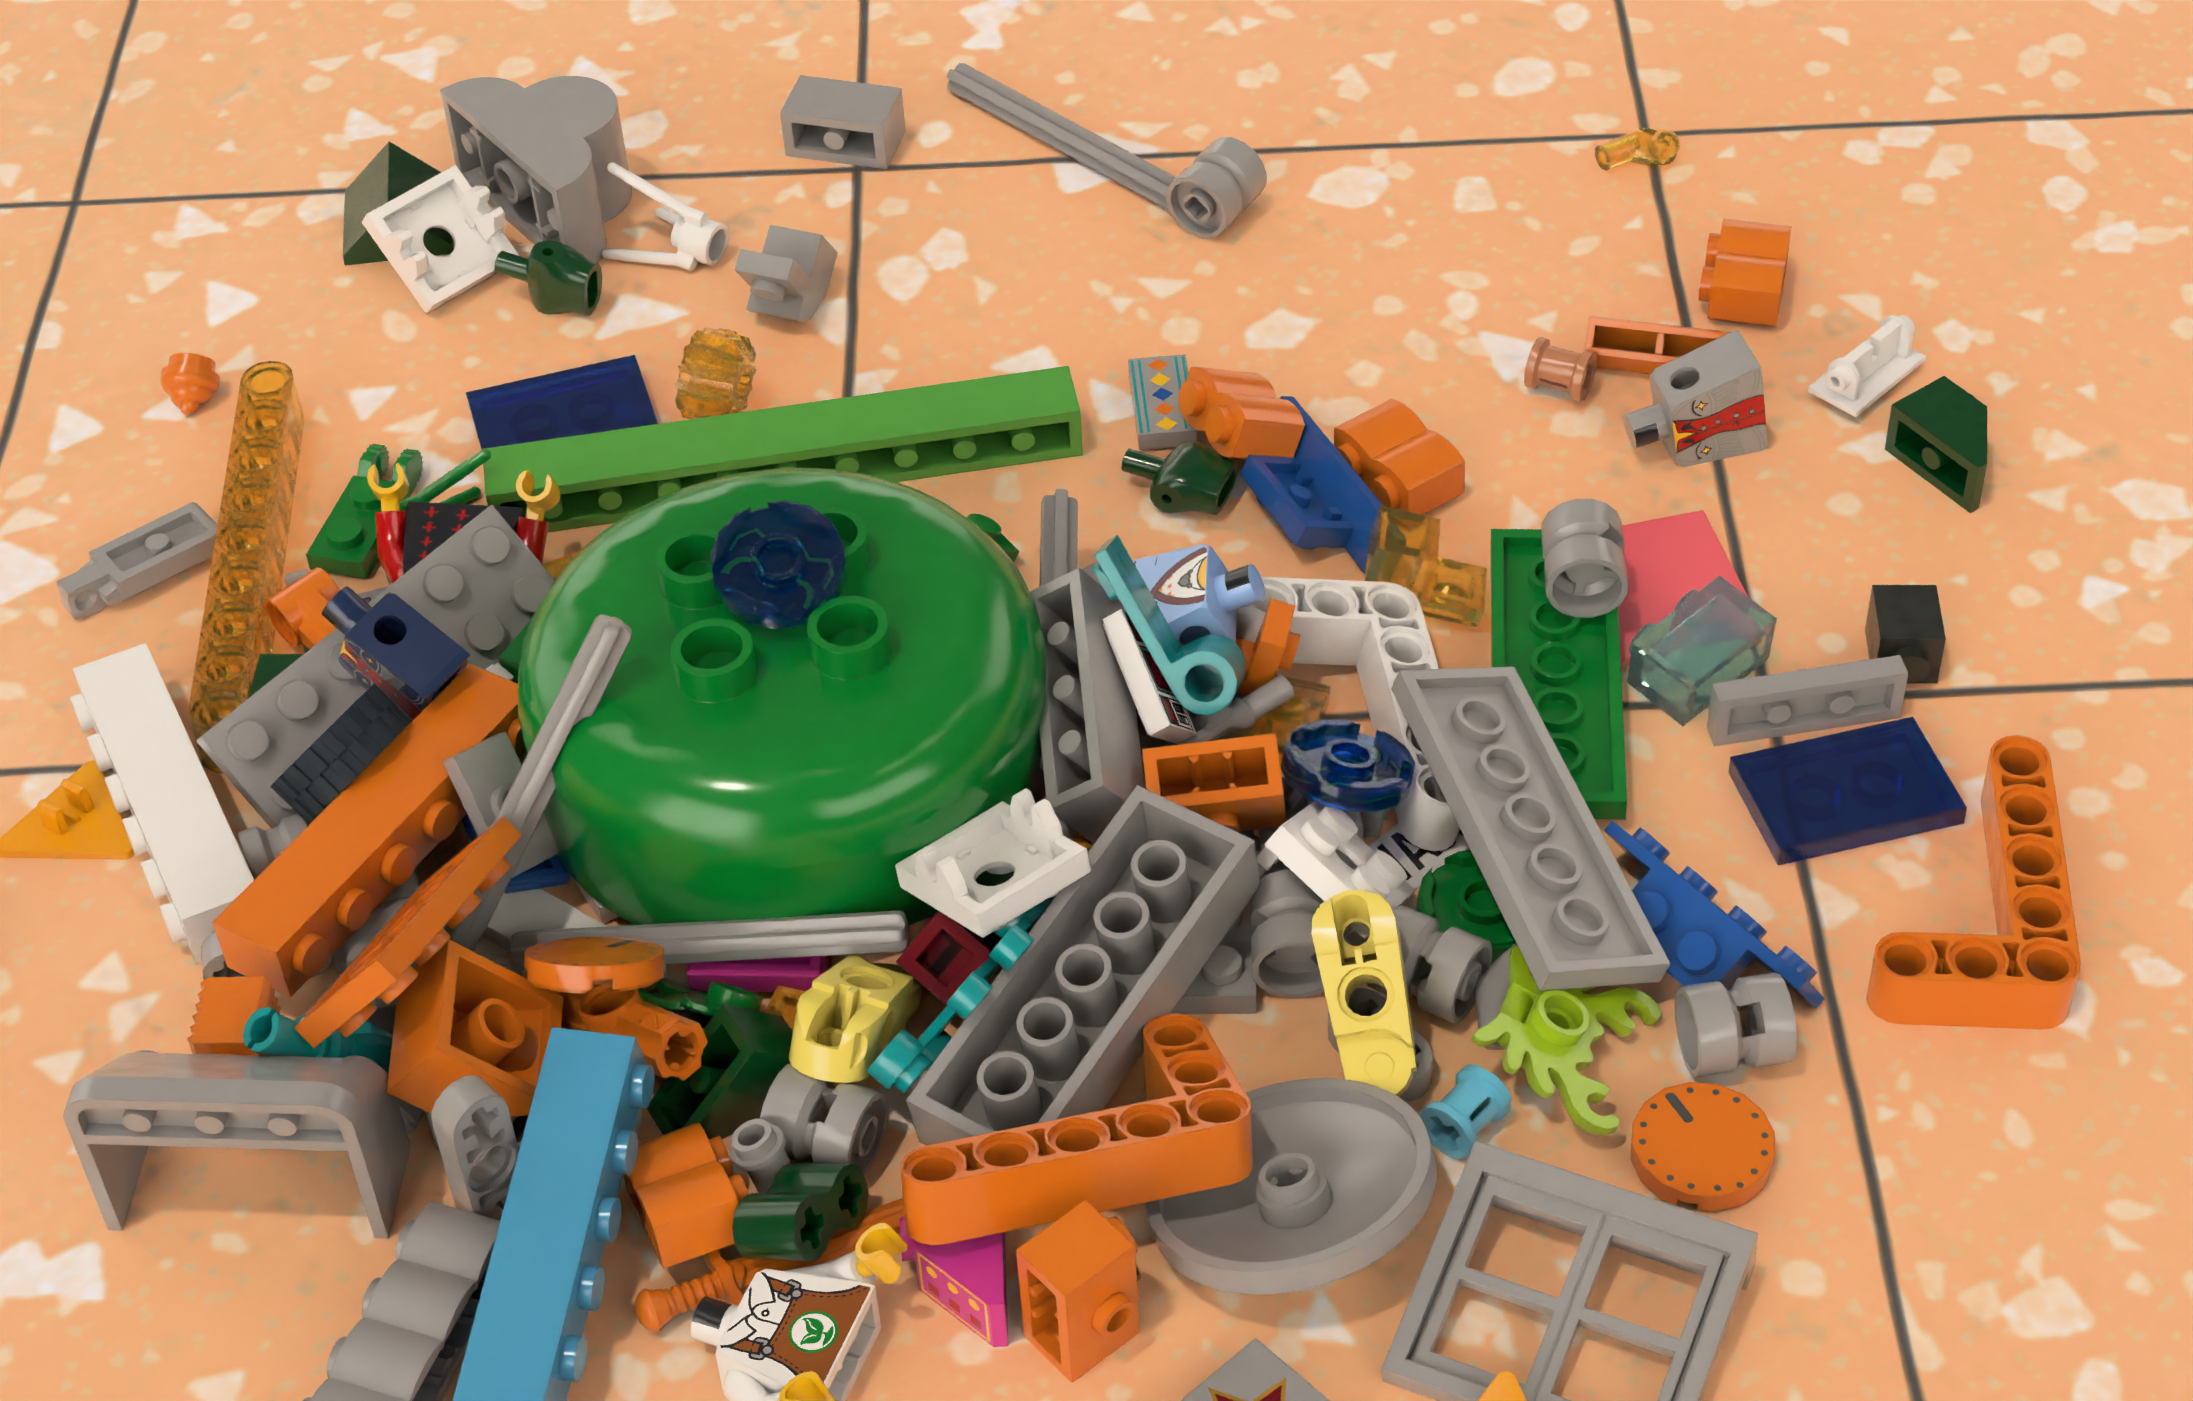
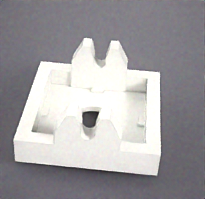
M456 165L369 212L362 221L364 227L426 314L497 273L494 269L495 260L501 251L520 256L502 231L505 227V212L500 206L492 210L488 205L490 190L487 186L476 185L472 188ZM430 228L446 230L454 240L453 252L444 257L431 254L424 245V233Z
M1026 788L1012 796L1011 805L1003 801L895 865L902 889L982 938L993 931L1006 927L1011 920L1047 898L1056 896L1060 890L1091 872L1087 848L1063 836L1061 824L1050 802L1042 799L1035 803L1031 791ZM984 871L992 874H1006L1014 871V875L1008 881L999 885L983 886L975 882L976 878Z
M1316 799L1283 823L1264 844L1265 848L1257 856V862L1267 871L1281 860L1324 902L1332 896L1347 890H1365L1379 894L1390 904L1393 910L1398 905H1402L1415 891L1405 881L1407 879L1405 870L1393 857L1380 850L1374 852L1356 835L1358 831L1357 826L1344 811L1332 804L1325 806L1319 799ZM1361 923L1350 925L1353 929L1344 940L1352 946L1364 944L1368 940L1370 929Z

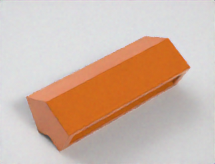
M1590 316L1588 319L1585 351L1597 352L1596 368L1651 374L1655 368L1730 332Z

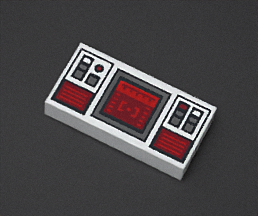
M1120 609L1102 619L1104 623L1102 624L1147 735L1175 744H1179L1194 736L1196 731L1187 709L1175 698L1126 610Z

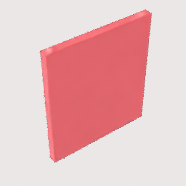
M1703 510L1622 525L1624 556L1626 558L1628 592L1622 603L1618 606L1621 669L1766 640L1767 632Z

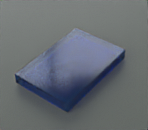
M635 355L466 392L481 450L484 448L658 424Z
M1913 716L1730 757L1728 773L1778 866L1964 824L1967 807Z

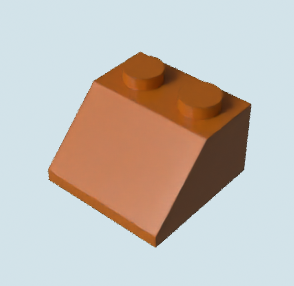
M448 940L427 962L414 968L419 975L397 997L386 1093L431 1113L435 1101L452 1082L463 1076L475 1075L481 1077L504 1098L508 1105L510 1117L528 1116L551 1028H561L563 996L551 990L535 987L527 978Z

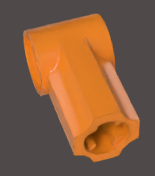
M317 567L264 601L265 609L272 624L286 642L295 647L303 643L310 650L336 629L321 613L329 601L340 591V588L327 572Z

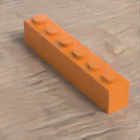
M469 664L212 922L227 967L245 976H265L272 980V988L290 998L311 976L318 974L325 966L328 958L355 930L362 928L367 923L372 912L398 885L405 883L410 878L415 867L440 841L447 839L452 834L457 823L467 814L442 761L506 731L518 758L520 759L522 756L527 755L518 717V684Z

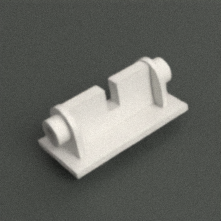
M1892 315L1884 319L1880 329L1872 334L1868 340L1862 342L1844 358L1833 360L1828 365L1827 372L1808 387V392L1857 417L1926 360V355L1911 348L1913 333L1915 332L1912 320L1905 315Z

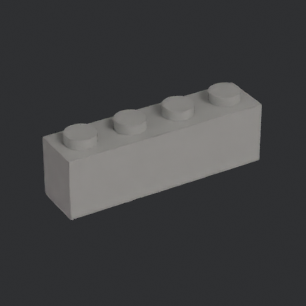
M1077 568L1030 591L1042 624L1047 651V684L1043 714L1039 726L1046 800L1050 802L1058 819L1094 844L1136 786L1145 788L1135 703L1102 625L1104 624L1102 619L1120 609L1124 610V607L1118 598L1111 601L1098 582L1082 569Z

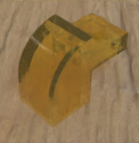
M1380 505L1369 534L1365 581L1390 582L1404 586L1416 595L1424 616L1478 628L1485 611L1487 568L1438 557L1441 519Z

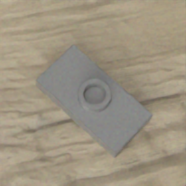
M506 731L442 761L478 836L493 824L522 766ZM544 814L512 878L560 853Z

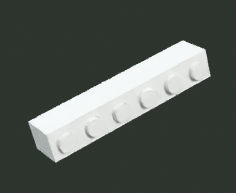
M144 643L73 668L81 693L71 696L70 701L82 731L86 732L95 728L96 734L88 736L87 740L100 773L112 769L114 772L113 775L105 777L104 780L117 813L130 810L132 816L122 819L135 855L149 853L151 859L140 862L151 893L154 899L165 895L168 897L169 903L161 905L159 908L171 940L174 944L186 939L196 964L202 962L201 945L203 941L215 932L212 922L254 881V878L148 646Z

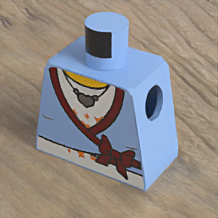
M1205 544L1132 560L1181 647L1209 634L1223 635L1236 642L1237 609L1265 599V588L1261 575L1253 564L1228 571L1214 549Z

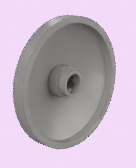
M1310 1078L1292 1080L1246 1092L1252 1107L1253 1169L1248 1177L1232 1185L1145 1203L1147 1218L1158 1249L1168 1263L1185 1277L1207 1287L1231 1293L1262 1295L1289 1293L1325 1285L1353 1274L1377 1261L1403 1241L1417 1226L1432 1200L1437 1178L1436 1161L1427 1128L1421 1117L1409 1104L1393 1093L1374 1085L1346 1079Z

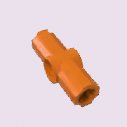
M612 983L593 985L594 991H586V993L553 991L563 996L561 1027L572 1030L636 1037L647 1065H652L654 1074L662 1078L672 1076L685 1081L701 1067L703 1049L708 1043L701 1025L698 1022L643 1001L638 989L618 992V989L612 990Z

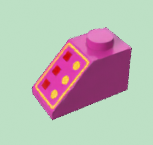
M900 1217V1237L908 1244L907 1250L901 1253L902 1261H916L919 1290L991 1346L1008 1347L1005 1232L949 1244L928 1245L911 1239L905 1230V1218Z

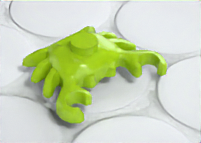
M1518 945L1512 946L1509 954V983L1497 1017L1487 1025L1477 1029L1471 1039L1478 1046H1491L1498 1042L1505 1049L1502 1057L1504 1071L1515 1074L1522 1067L1525 1070L1528 1086L1539 1096L1551 1098L1554 1094L1555 1085L1559 1090L1571 1120L1586 1133L1599 1136L1615 1133L1619 1127L1620 1119L1613 1114L1608 1116L1598 1115L1588 1105V1102L1600 1103L1610 1092L1609 1087L1604 1083L1583 1076L1579 1072L1585 1070L1593 1061V1054L1589 1047L1604 1034V1028L1600 1023L1607 1026L1617 1035L1625 1037L1630 1035L1635 1029V1021L1626 1014L1625 1010L1632 1011L1638 1015L1644 1025H1654L1662 1015L1659 1005L1647 993L1634 987H1619L1600 994L1590 995L1585 993V991L1595 987L1540 991L1533 976L1530 974V970Z

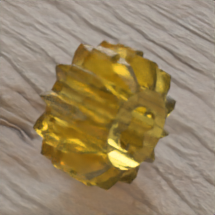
M705 327L703 330H697L691 336L690 344L684 347V356L681 364L678 365V379L674 384L676 390H678L675 403L677 409L681 411L683 418L696 419L738 413L747 407L749 393L753 390V376L757 371L754 366L756 352L748 337L737 335L736 331L720 327L718 330Z

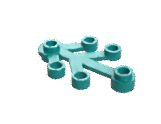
M1047 898L1011 920L1006 927L993 931L1001 940L989 954L990 958L968 976L948 1000L946 1008L924 1033L916 1039L903 1028L867 1070V1073L887 1090L894 1085L905 1094L925 1069L928 1071L952 1037L944 1030L954 1017L958 1015L963 1020H966L992 990L993 986L987 980L996 969L1001 966L1008 972L1034 942L1035 939L1028 933L1053 900Z

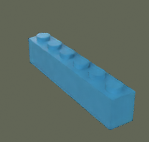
M551 1028L453 1401H566L571 1381L579 1382L582 1378L587 1360V1340L582 1335L588 1311L598 1310L604 1292L605 1274L600 1263L605 1243L615 1241L621 1223L622 1207L617 1194L622 1174L630 1175L636 1163L638 1135L633 1130L639 1108H647L649 1106L654 1089L653 1066L647 1065L636 1037Z

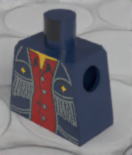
M346 586L329 601L321 613L323 617L345 635L339 656L341 665L366 690L375 683L412 721L466 668L470 654L400 597L391 592L387 593L371 607L350 587Z

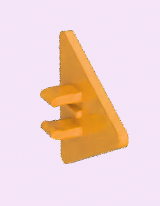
M95 760L86 762L68 779H63L58 788L45 799H41L33 810L0 838L1 858L127 860L135 855L122 822L123 817L115 809L104 780V772L100 773Z

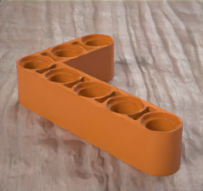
M2005 736L1997 740L1990 750L1980 801L1997 935L1895 932L1882 937L1875 947L1866 996L1870 1010L1877 1017L1887 1022L1906 1025L2042 1030L2057 1027L2069 1016L2080 972L2081 960L2051 757L2048 750L2040 742L2026 736Z
M1180 1013L1164 1014L1155 1017L1147 1022L1143 1028L1145 1090L1149 1101L926 1145L906 1154L900 1162L906 1233L911 1239L922 1244H949L1055 1222L1084 1200H1087L1098 1212L1240 1182L1248 1177L1253 1169L1252 1107L1250 1099L1207 1027L1200 1019Z

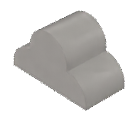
M583 76L553 77L534 83L526 88L507 79L479 77L462 80L440 89L455 164L472 188L476 185L487 186L490 190L488 204L494 209L501 206L505 212V219L534 245L541 241H556L576 249L588 259L598 263L602 258V250L607 247L604 223L619 215L627 207L632 196V187L607 170L608 164L613 162L629 171L618 101L613 90L598 80Z

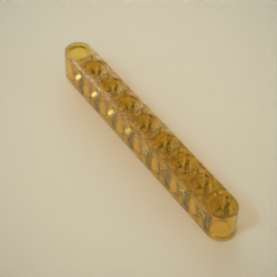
M266 361L255 364L243 373L240 380L188 708L189 721L196 741L247 700L260 654H272L276 628L268 617L264 601L280 591L282 586L304 426V414L292 369L287 364L279 361ZM197 743L202 762L207 769L215 773L224 774Z

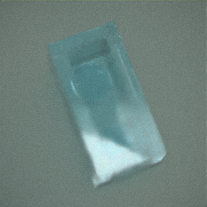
M1719 575L1700 591L1693 589L1686 593L1677 603L1674 611L1656 625L1648 623L1637 632L1629 646L1631 656L1627 683L1680 725L1684 726L1710 705L1712 683L1745 678L1769 659L1777 618Z

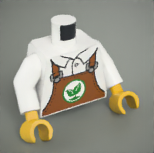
M878 1223L871 1226L860 1236L854 1251L832 1262L787 1271L764 1269L755 1273L739 1305L707 1296L701 1299L692 1319L691 1337L692 1339L717 1346L715 1355L722 1389L728 1401L846 1400L881 1330L876 1288L872 1283L877 1278L885 1284L895 1282L901 1273V1265L893 1256L905 1252L908 1248V1244L891 1226L886 1223Z

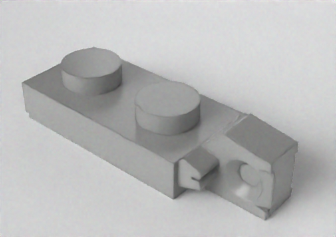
M191 502L89 551L91 560L81 567L80 570L57 580L56 583L64 608L75 620L103 611L106 604L108 606L118 604L121 600L124 601L140 592H144L152 586L193 566L199 565L230 548L226 532L197 503Z

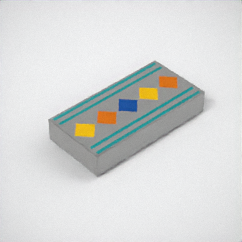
M1186 354L1128 359L1139 450L1176 448L1185 441L1198 442L1197 430L1185 421L1178 403L1180 388L1187 380L1189 374Z

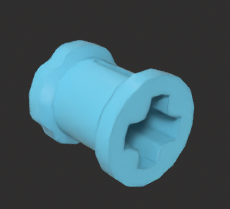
M1469 1064L1456 1074L1455 1087L1440 1102L1433 1101L1427 1104L1419 1116L1425 1124L1430 1142L1435 1148L1452 1158L1463 1159L1470 1155L1475 1140L1477 1141V1136L1491 1121H1499L1510 1112L1512 1098L1507 1087L1495 1074L1488 1072L1479 1065Z

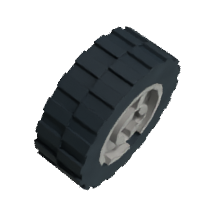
M374 683L270 787L309 824L410 724L412 719Z

